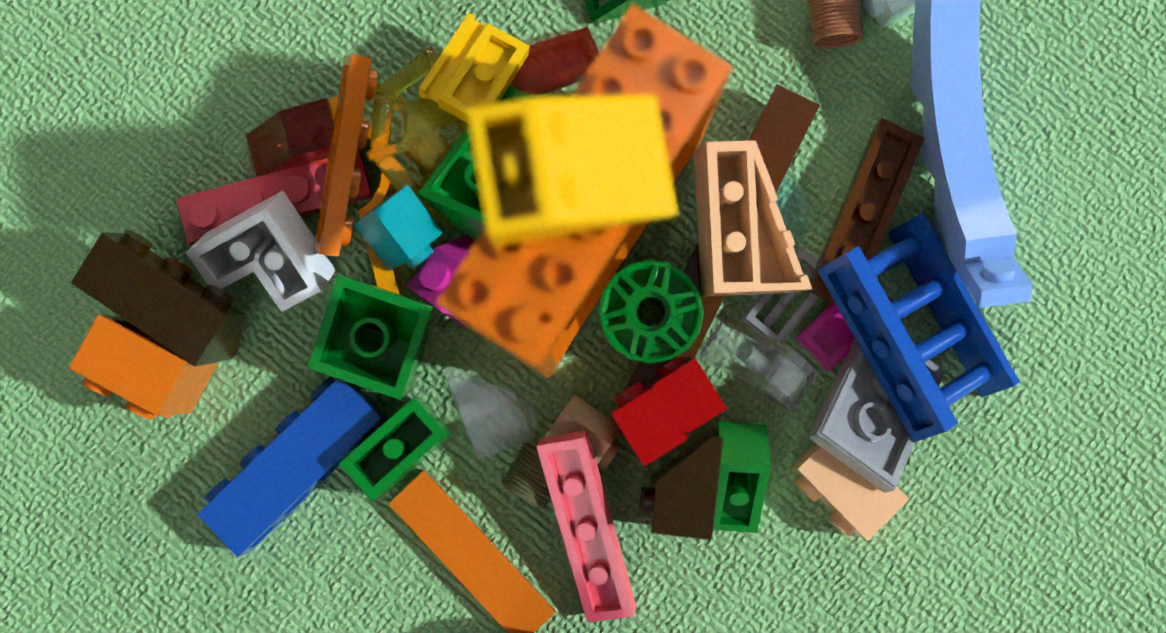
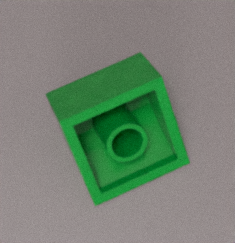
M337 274L307 368L402 400L412 388L425 349L433 306L345 275Z

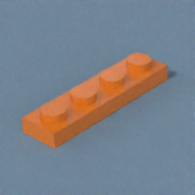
M354 54L346 55L344 58L314 249L319 254L339 257L341 245L348 246L351 239L353 218L346 216L349 197H357L361 180V170L354 168L357 148L364 150L369 132V121L362 119L365 99L372 101L377 84V71L370 70L372 58Z

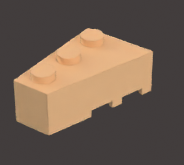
M756 140L705 142L694 152L701 297L797 293L811 290L812 286L809 278L803 274L793 245L796 244L791 231H787L776 203L778 197Z

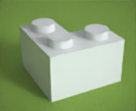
M283 190L208 231L185 252L207 284L220 289L254 272L281 312L321 292L336 271L328 257L319 254L314 249V236Z

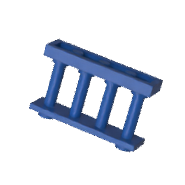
M924 212L888 232L894 245L866 260L860 247H857L817 269L913 442L945 433L959 424L949 406L976 389L982 398L1020 383ZM904 262L918 287L890 302L876 276ZM928 304L942 329L914 345L900 319ZM952 346L966 372L939 389L925 362Z

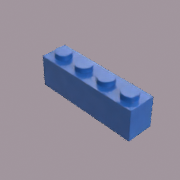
M332 377L327 378L312 392L310 397L314 402L301 414L297 410L292 412L276 427L275 431L279 436L266 448L262 444L257 446L240 462L244 470L231 482L226 478L207 493L204 499L208 504L197 515L237 557L252 552L340 466L339 463L388 419L357 385L341 379L335 381Z

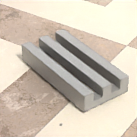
M799 246L795 250L799 262L802 260L807 264L803 274L810 278L819 260L802 246ZM809 292L776 334L769 328L797 293H784L762 321H759L755 316L773 294H759L739 320L745 325L750 326L757 335L766 339L773 348L778 349L819 299V296Z

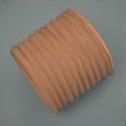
M809 0L813 45L819 48L832 49L850 46L861 41L864 37L861 0Z

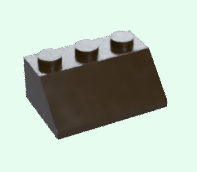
M125 230L124 233L101 232L71 284L194 367L233 359L238 350L245 313L231 305L234 301L231 295L213 285L208 284L204 287L191 278L193 271L188 266L170 257H166L164 260L150 250L153 244L149 240L133 231Z

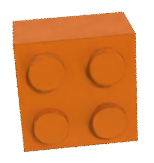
M98 314L69 369L84 376L82 384L85 387L105 396H110L113 392L128 400L125 406L128 410L141 417L153 420L155 416L171 418L172 415L192 413L218 363L194 367L122 317Z

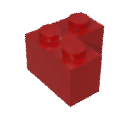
M681 355L655 370L660 378L643 388L642 384L637 381L614 396L617 405L611 408V415L643 466L648 465L686 441L688 433L727 409L696 358H691L684 362Z

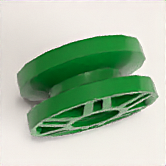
M646 260L632 263L612 277L602 293L599 316L602 331L614 349L630 360L652 364L672 360L690 349L701 332L704 309L701 294L686 273L670 263ZM650 299L660 300L665 307L664 319L656 326H647L640 319V307Z

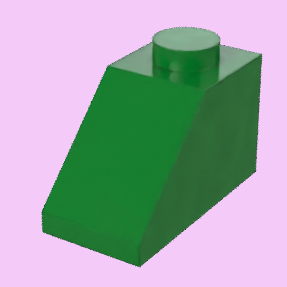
M718 421L716 437H723L713 530L757 533L771 469L767 424Z

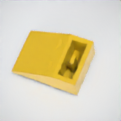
M656 95L529 98L467 109L487 231L494 247L677 216Z

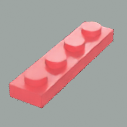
M359 149L356 152L354 168L361 170L360 186L357 197H349L348 204L373 198L363 154ZM328 158L177 198L187 243L193 246L208 231L282 190L301 217L320 212Z
M588 430L540 438L536 448L587 623L634 617L637 606Z

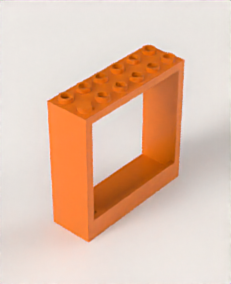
M632 4L571 97L656 95L672 187H674L693 158L694 152L702 143L733 66ZM651 221L499 247L493 246L488 236L486 225L436 303L471 331L547 380H550L599 304L604 289L612 277L621 270Z

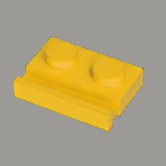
M468 12L420 85L419 97L425 100L429 98L438 103L439 108L470 124L467 109L499 103L528 57L530 45L489 23L486 25L475 20L473 14Z

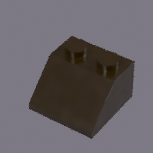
M703 435L651 477L650 487H641L638 516H641V520H646V526L650 533L705 540L713 539L723 437Z

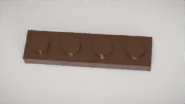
M883 118L875 124L810 280L812 289L807 290L808 292L835 304L817 269L857 247H860L866 260L878 253L924 137Z

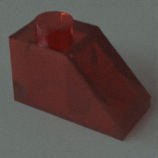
M327 98L278 111L246 135L257 177L329 157L334 119Z

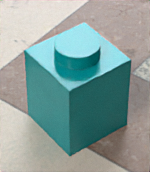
M408 185L387 197L353 224L388 271L404 263L410 269L417 266L434 252L429 244L444 233Z

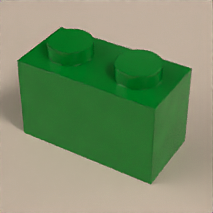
M414 397L339 464L366 496L373 501L383 497L453 433L423 398Z

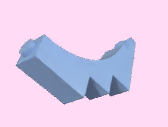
M915 0L910 89L924 107L922 133L924 141L921 147V159L935 179L932 228L979 308L1031 302L1033 284L1014 258L1017 234L999 188L985 124L979 54L981 0Z

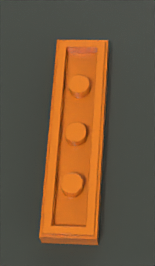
M423 470L388 503L507 633H535L556 612V609L426 470Z

